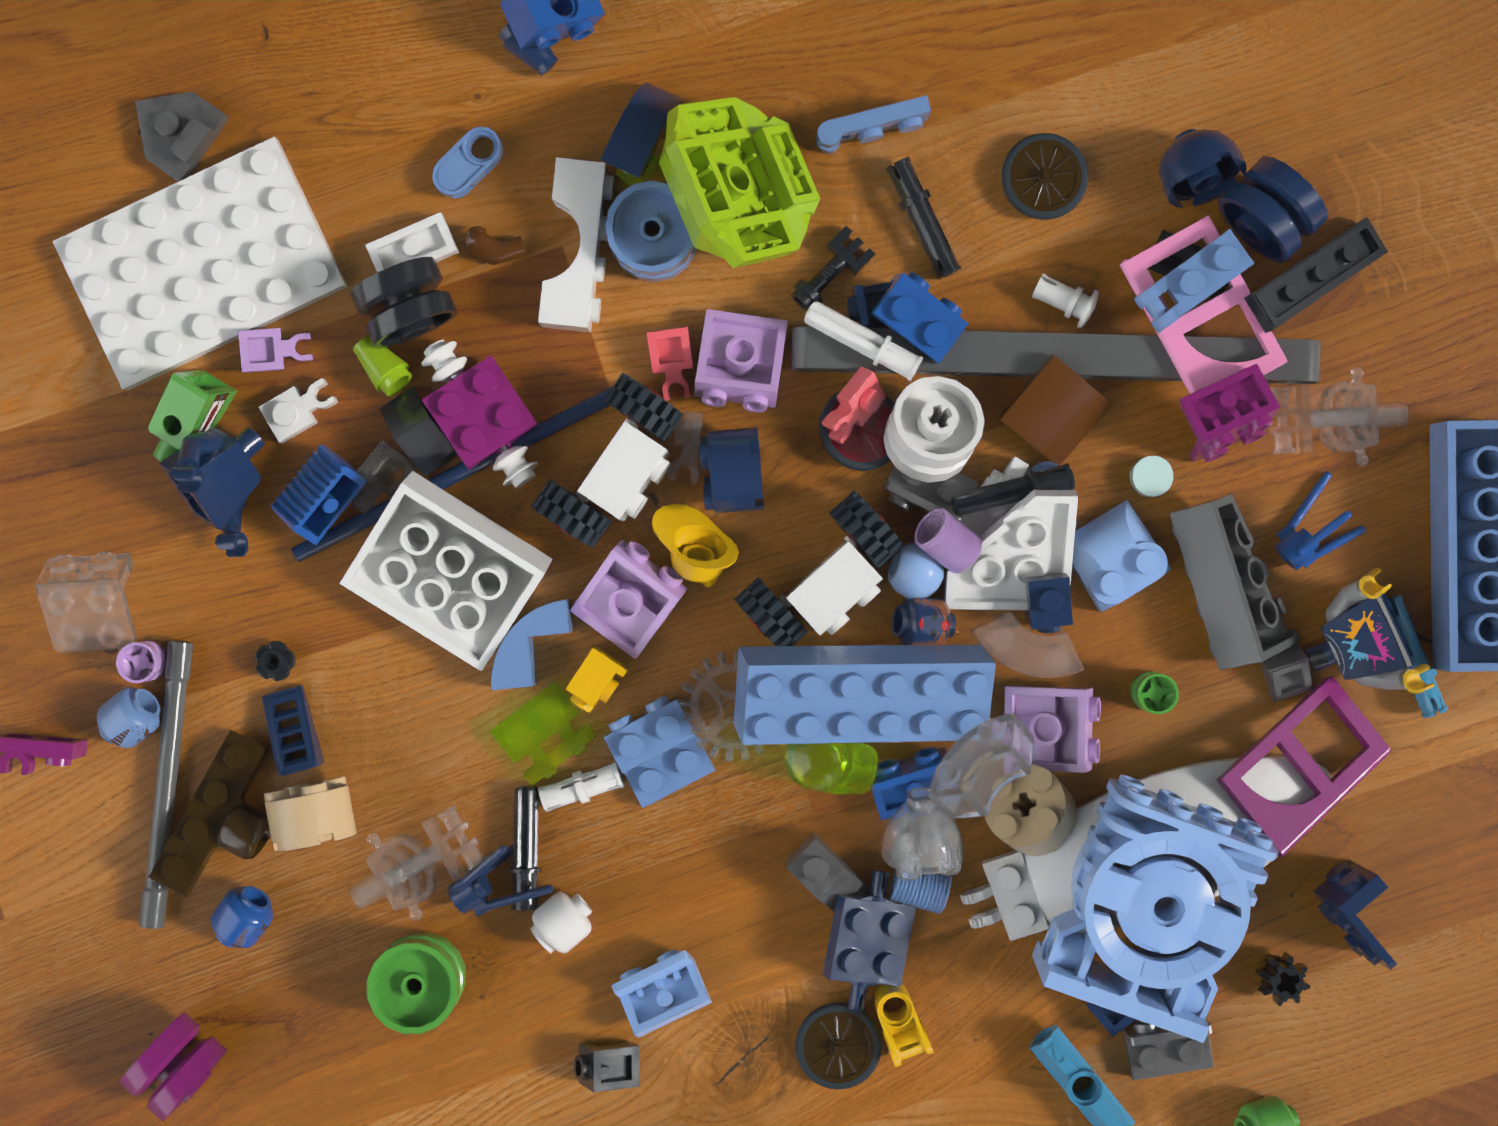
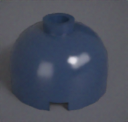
M1188 129L1177 135L1174 142L1164 153L1159 169L1163 190L1169 204L1177 208H1183L1180 201L1194 198L1193 204L1198 206L1219 198L1237 183L1234 177L1239 171L1243 175L1247 171L1246 162L1235 142L1220 131L1208 129Z

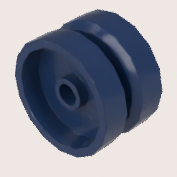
M1263 156L1244 174L1245 184L1236 183L1218 200L1219 210L1232 230L1248 246L1273 262L1283 263L1301 247V236L1309 237L1328 219V210L1313 186L1297 171L1274 157Z

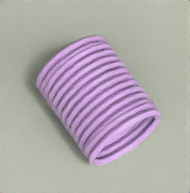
M938 508L929 512L918 524L914 535L915 544L952 573H960L967 570L974 564L981 553V538L944 508Z

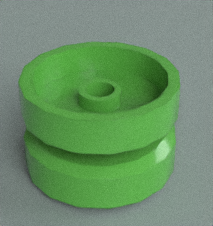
M412 932L397 938L373 963L367 978V999L373 1014L386 1027L402 1034H422L438 1027L451 1014L460 1000L466 985V966L459 950L447 938L432 932ZM414 978L418 979L421 985H415L412 980Z

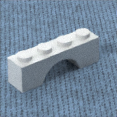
M556 157L552 200L556 207L568 213L578 224L580 247L574 262L565 272L542 282L538 323L544 328L591 333L592 322L599 323L601 298H595L596 282L604 281L606 258L599 257L601 241L608 242L605 229L607 216H604L605 200H613L615 176L608 175L609 171L606 163Z

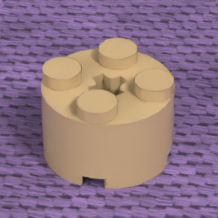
M1018 764L990 778L984 798V815L988 826L998 838L1012 849L1029 856L1047 855L1063 845L1062 842L1069 833H1072L1076 825L1077 809L1072 794L1048 769L1038 765ZM1035 804L1036 807L1031 808L1029 811L1030 815L1025 816V811L1029 810V806Z
M345 776L323 780L321 783L311 785L303 783L288 786L282 790L264 794V803L274 851H288L320 845V842L331 840L332 836L334 841L357 834L349 787L346 784Z

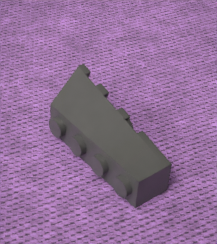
M1232 494L1190 505L1169 513L1172 520L1173 535L1179 542L1185 561V572L1191 580L1197 599V610L1204 621L1210 640V651L1216 659L1219 670L1263 662L1301 642L1296 629L1288 630L1281 616L1287 612L1281 597L1273 598L1266 584V578L1270 574L1264 561L1254 557L1250 550L1254 540Z

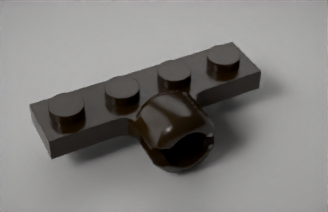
M233 730L229 731L148 878L184 897H189L212 853L217 848H223L242 859H253L260 853L270 837L267 814L248 805L245 801V795L270 749Z

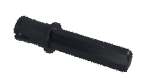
M1068 463L1037 472L1030 469L1026 471V476L953 494L951 496L952 510L955 515L962 516L1021 501L1033 490H1073L1075 488L1073 471Z
M519 786L514 790L513 867H509V872L513 873V894L537 888L538 873L542 872V867L537 866L538 789L533 786ZM537 897L511 905V909L520 911L536 910L538 908Z

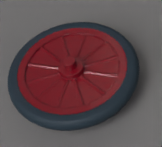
M841 390L835 393L825 404L819 421L820 437L829 455L844 467L858 471L877 469L888 463L890 458L887 456L883 438L886 423L895 405L892 400L886 396L878 410L869 417L862 427L856 424L853 425L850 435L841 444L830 439L828 435L832 430L824 427L821 423L831 411L836 410L840 405L836 396Z

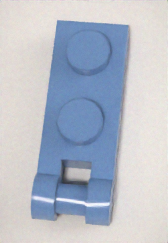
M928 96L827 120L818 128L816 137L817 148L822 153L831 154L839 148L842 142L859 138L860 143H868L882 138L885 131L898 128L900 133H907L920 129L931 113Z
M1229 229L1136 296L1134 301L1140 309L1145 307L1153 318L1152 326L1159 333L1245 271L1254 262L1231 229ZM1164 292H1167L1175 304L1168 310L1158 298Z

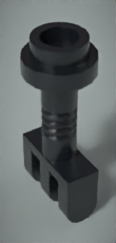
M847 225L828 243L826 248L834 257L808 283L800 279L794 285L795 290L791 293V297L803 310L808 311L813 302H820L822 304L823 300L819 294L846 267L856 276L876 255L871 249L866 250L859 259L854 255L864 244L859 237L847 248L842 244L852 233V230Z

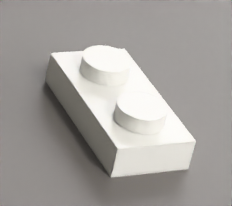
M441 212L365 245L377 272L415 258L433 257L436 262H439L459 253Z

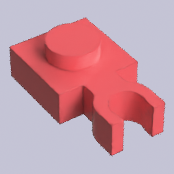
M688 326L648 331L647 340L653 374L665 372L666 381L662 387L664 400L668 401L671 399L669 386L673 383H679L683 386L685 398L691 397L689 381L683 376L682 369L694 367Z
M861 366L836 396L840 405L836 410L831 411L821 422L824 427L832 430L828 435L830 439L843 444L850 435L853 425L856 424L862 427L886 398L874 371Z

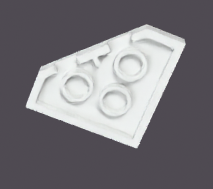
M1033 490L979 536L982 541L981 553L971 567L960 573H952L946 568L944 601L947 603L948 608L1028 610L1025 578L1067 573L1070 577L1071 585L1078 504L1076 490Z

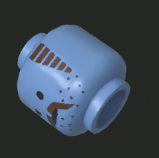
M134 687L122 688L98 708L96 718L101 737L106 742L122 748L135 747L159 727L160 704L154 695L145 689Z

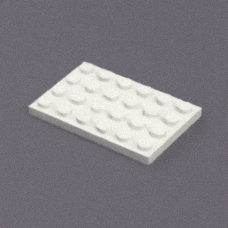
M275 136L52 241L121 388L126 391L239 339L238 331L260 329L348 287L285 152Z

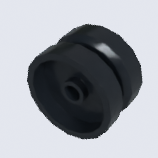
M420 257L393 265L364 279L352 288L350 295L357 311L362 315L373 316L365 329L375 348H387L418 338L446 324L458 314L451 294L445 290H435L443 280V276L433 257Z

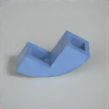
M570 599L543 605L525 615L510 629L495 656L491 677L492 690L532 687L537 684L533 636L573 632Z

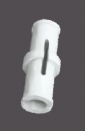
M617 762L586 773H582L581 770L573 772L572 777L546 786H540L538 791L544 810L549 812L580 801L582 804L590 802V797L617 788H623L624 781Z

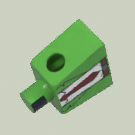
M203 369L173 373L148 426L149 432L161 439L153 456L162 462L181 448V443L185 436L216 428L238 390Z

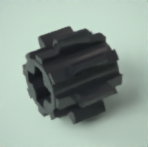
M1284 952L1282 957L1279 956L1278 959L1266 955L1265 961L1267 964L1264 968L1260 967V969L1255 971L1263 979L1260 981L1262 985L1259 986L1258 990L1264 996L1272 994V1000L1278 1006L1287 1002L1288 999H1292L1297 1004L1300 1003L1301 997L1299 995L1302 990L1306 991V989L1311 987L1303 979L1306 977L1307 966L1302 963L1293 964V956L1287 952ZM1285 972L1287 973L1284 976L1286 983L1281 986L1279 985L1281 983L1279 975Z

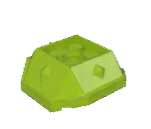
M736 97L680 104L668 112L666 139L659 165L694 248L724 258L732 268L789 256L799 250L808 228L810 216L815 213L820 197L789 123L775 116L769 118L756 107Z

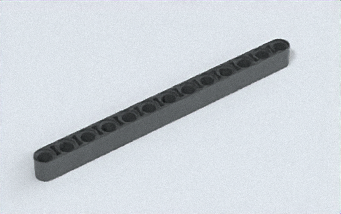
M813 327L792 328L791 370L856 373L862 366L874 371L875 374H898L880 363L874 366V360ZM867 328L884 338H887L888 335L891 336V342L919 357H923L915 375L1033 377L1053 353L1083 379L1182 381L1157 335L963 331L939 364H935L891 329ZM1184 336L1189 344L1198 352L1222 362H1246L1266 354L1257 338ZM1276 338L1288 362L1265 374L1264 377L1267 383H1319L1321 341Z

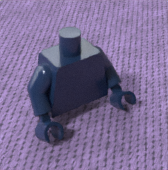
M249 427L243 430L235 439L217 428H210L205 432L185 436L182 440L181 448L159 463L193 513L223 532L217 535L215 544L220 550H226L228 557H243L247 554L248 539L244 533L240 532L242 510L248 496L260 483L261 478L250 458L265 443Z

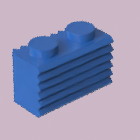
M318 445V451L312 452V456L307 458V463L302 465V470L297 471L296 477H292V483L286 484L287 487L281 490V495L276 497V502L271 503V509L295 533L317 545L366 485L368 480L344 458L325 445Z

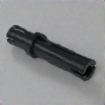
M910 157L895 162L894 166H888L886 171L889 173L901 199L899 206L902 211L906 210L937 275V280L961 270L962 267L959 265L928 200L932 196L928 189H923L911 164Z

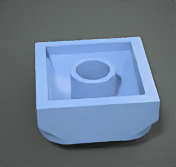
M1124 500L1075 531L1072 569L1099 612H1103L1123 602L1171 570L1164 550L1154 542L1128 500Z

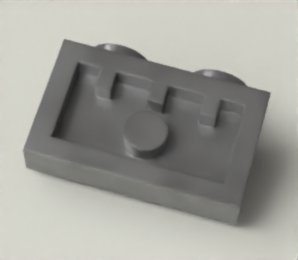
M894 466L882 490L890 494L887 501L906 511H910L913 505L925 511L927 515L935 509L944 508L961 522V516L955 515L952 510L951 496L956 493L976 489L978 482L957 473L945 481L927 483L911 479Z
M1205 1019L1210 1029L1204 1043L1140 1020L1134 1021L1132 1027L1124 1028V1043L1132 1080L1214 1068L1209 1034L1213 1033L1211 1023Z

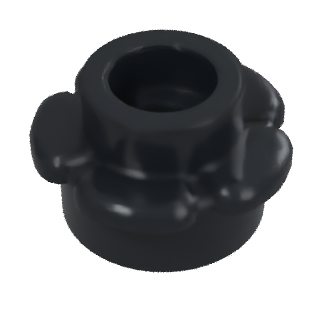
M271 641L267 646L262 645L255 654V660L258 663L256 670L264 679L284 680L290 675V671L295 666L296 659L293 651L281 641ZM273 657L278 659L277 665L271 663Z

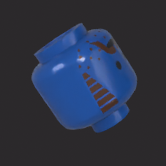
M246 886L229 890L214 910L210 919L211 927L221 944L231 948H249L258 942L271 924L274 916L269 897L256 887Z

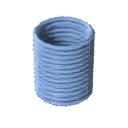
M901 858L893 874L889 899L890 901L894 900V902L906 903L907 906L910 904L911 907L922 908V910L926 909V911L930 910L933 913L937 912L939 915L943 912L949 896L952 873L950 871L947 872V870L942 871V869L937 867H930V865H922V863L914 862V860L910 861V859L904 860V858Z

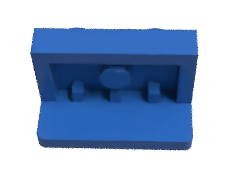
M910 272L908 275L905 273L895 274L891 279L893 284L870 314L933 363L939 364L969 323L960 317L962 310L956 304L945 297L938 300L929 293L930 285L919 275Z
M936 747L923 748L915 752L913 757L900 761L897 759H887L877 763L874 769L866 771L881 821L959 797L952 772V762L944 747L939 749Z

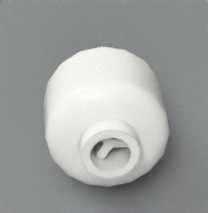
M562 891L556 892L534 911L532 915L534 925L530 930L549 953L555 950L560 953H567L591 932L592 926L588 916L593 911L579 894L576 893L571 898Z

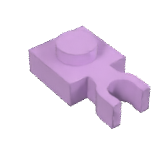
M280 328L238 331L242 373L285 370L284 358L288 357L294 358L299 362L313 361L312 354L300 355L295 350V346L299 341L311 340L310 333L296 334L289 340H282Z

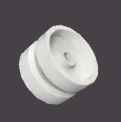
M933 376L920 378L906 386L897 398L886 423L883 440L887 456L899 471L911 479L931 483L951 478L962 470L982 437L985 420L980 402L970 389L953 379Z

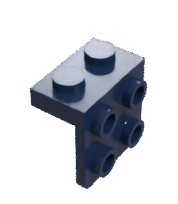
M1351 860L1347 863L1337 864L1326 874L1327 880L1313 891L1322 902L1317 906L1331 924L1334 926L1337 924L1347 934L1343 939L1358 956L1361 957L1363 955L1373 966L1380 963L1391 970L1397 963L1356 915L1389 887L1378 874Z

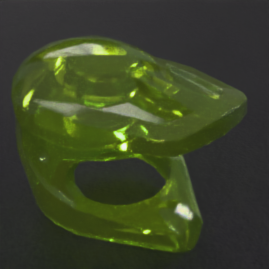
M866 743L788 744L785 752V765L792 780L805 789L829 794H864L870 791L874 783L878 768V752L874 747Z

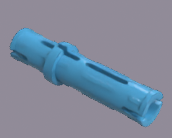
M1402 595L1388 598L1415 657L1414 666L1408 669L1421 664L1429 665L1403 603ZM1429 666L1430 670L1420 673L1421 680L1426 684L1434 683V687L1419 694H1414L1422 712V718H1430L1436 716L1438 711L1442 714L1449 710L1434 678L1437 675L1434 666Z

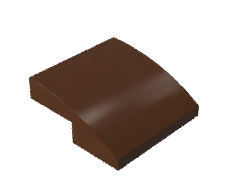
M1052 353L998 418L1049 460L1060 466L1113 404Z

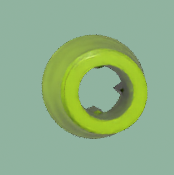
M369 335L362 338L354 346L353 352L357 355L358 360L378 392H384L386 396H393L408 385L412 378V374L408 371L409 365L388 348H375Z

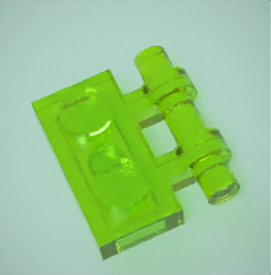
M556 680L489 731L514 764L527 754L533 760L534 765L523 772L524 778L531 786L543 777L549 779L557 773L556 767L573 754L575 756L580 755L587 749L585 745L597 736L588 723L576 732L569 725L568 722L577 716L580 711L570 701V698ZM557 731L563 742L546 754L539 744Z

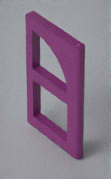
M1329 676L1323 679L1216 780L1245 817L1262 826L1260 833L1273 839L1272 844L1278 850L1277 856L1283 857L1389 755L1391 749L1334 677ZM1324 700L1327 701L1363 746L1331 779L1326 776L1291 732ZM1277 746L1315 794L1298 804H1279L1257 794L1246 785L1241 777L1273 747Z

